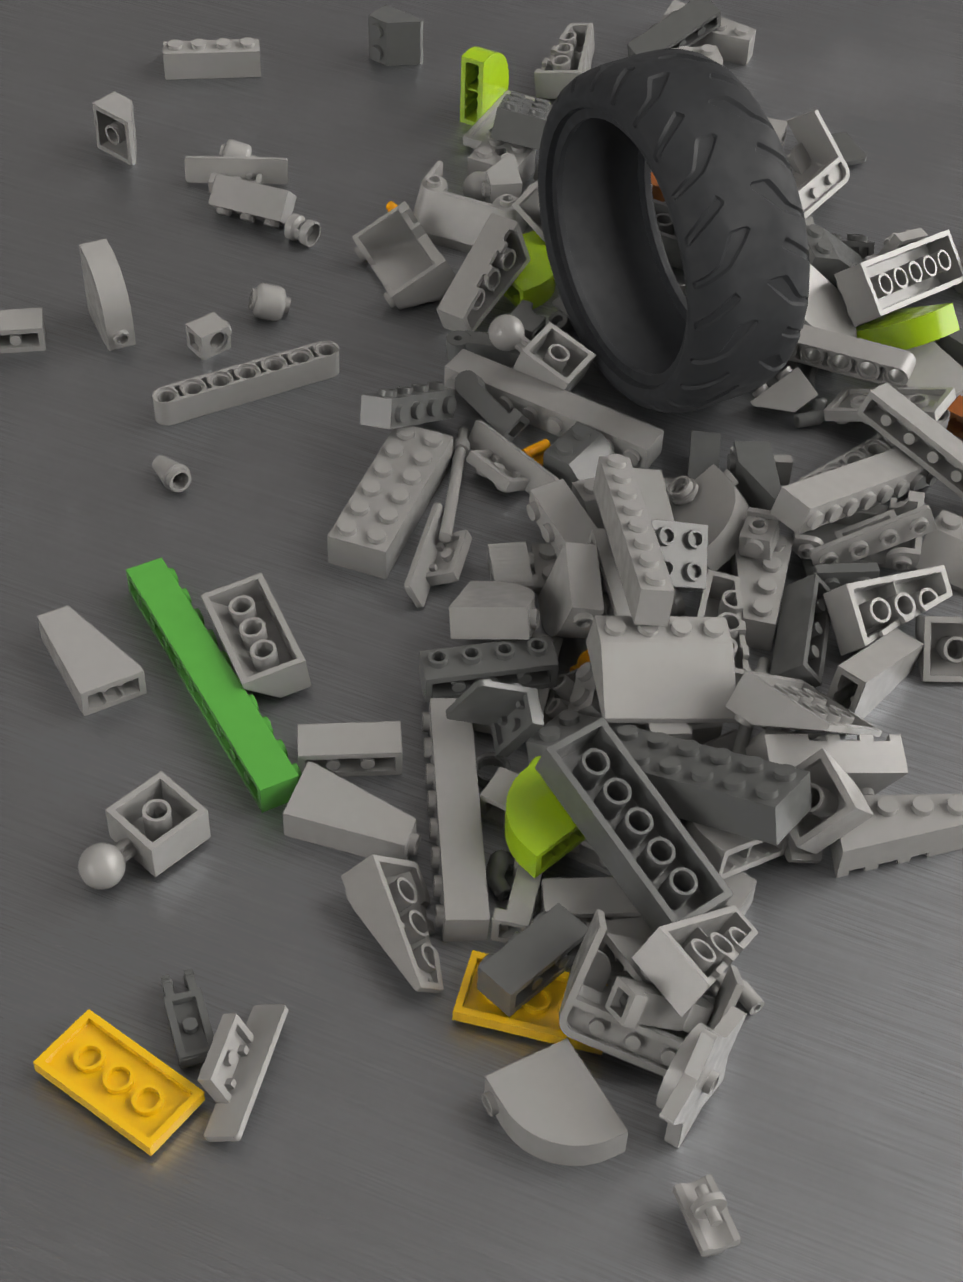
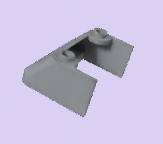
M818 109L787 120L798 141V144L791 150L790 160L796 171L793 175L805 219L844 186L850 177L849 167Z
M439 160L422 180L413 211L417 221H419L433 244L469 253L491 213L519 222L522 233L529 226L512 206L518 197H514L511 194H503L497 197L491 204L446 192L447 181L443 178V162ZM529 184V186L526 188L524 192H526L532 185Z
M597 909L571 968L559 1011L560 1028L571 1039L664 1077L675 1054L689 1033L683 1030L677 1031L637 1024L636 1029L623 1027L604 1008L611 989L606 985L611 974V964L607 955L598 950L606 933L607 925L604 911ZM730 964L715 998L706 994L701 996L714 1006L707 1026L712 1029L716 1027L732 1006H736L743 991L744 983L736 966Z

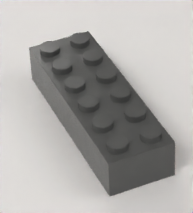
M603 717L545 749L535 769L653 933L660 926L721 909L734 895Z

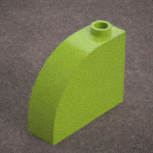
M474 46L461 56L460 122L473 126L508 90L509 69L503 54Z
M533 230L522 234L531 260L504 293V296L515 307L522 300L532 302L533 309L551 298L556 287L545 242Z
M953 303L897 309L856 327L857 338L904 350L933 342L960 330Z
M541 756L535 757L528 767L513 781L506 799L504 825L506 843L511 854L518 864L534 878L586 839L535 769Z

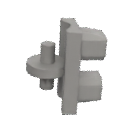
M712 1174L705 1175L694 1182L679 1183L673 1186V1193L701 1257L714 1256L723 1253L728 1248L740 1245L741 1237L726 1206L727 1201L724 1194L719 1191Z

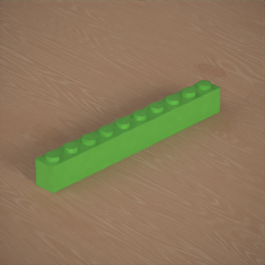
M161 557L126 569L130 595L261 812L263 813L288 803L302 775L300 768L296 763L291 764L289 761L287 749L281 739L276 740L274 737L272 725L267 716L262 717L259 713L258 703L254 695H248L245 689H243L236 672L234 673L231 668L227 652L225 650L220 651L213 630L206 629L199 608H193L188 590L186 588L181 589L179 586L178 576L174 568H168Z

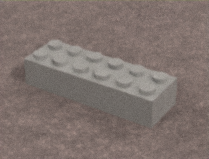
M948 229L854 265L834 275L837 287L845 301L847 313L855 327L963 282V265Z
M416 426L392 429L327 536L329 564L387 579L452 465L453 436Z

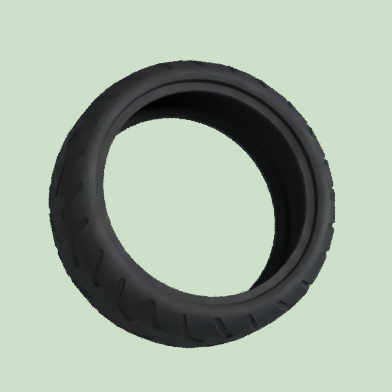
M659 49L604 63L575 77L560 91L544 125L539 150L538 196L541 225L551 270L560 298L583 346L596 354L593 360L594 364L618 391L636 405L662 413H685L700 410L747 394L770 381L787 364L800 338V331L803 329L808 307L810 260L805 217L795 177L778 135L751 92L728 68L701 53L685 49ZM651 170L662 191L676 232L684 270L686 297L675 278L662 243L654 209Z

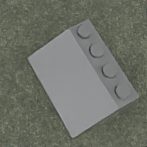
M595 615L586 644L601 714L607 723H737L733 718L735 713L725 707L736 688L733 642L726 617L670 616L668 626L634 625L632 616Z
M745 670L725 706L735 713L733 718L737 722L749 728L756 725L762 729L771 727L775 730L784 728L794 732L795 730L849 735L873 734V737H880L883 732L801 679Z

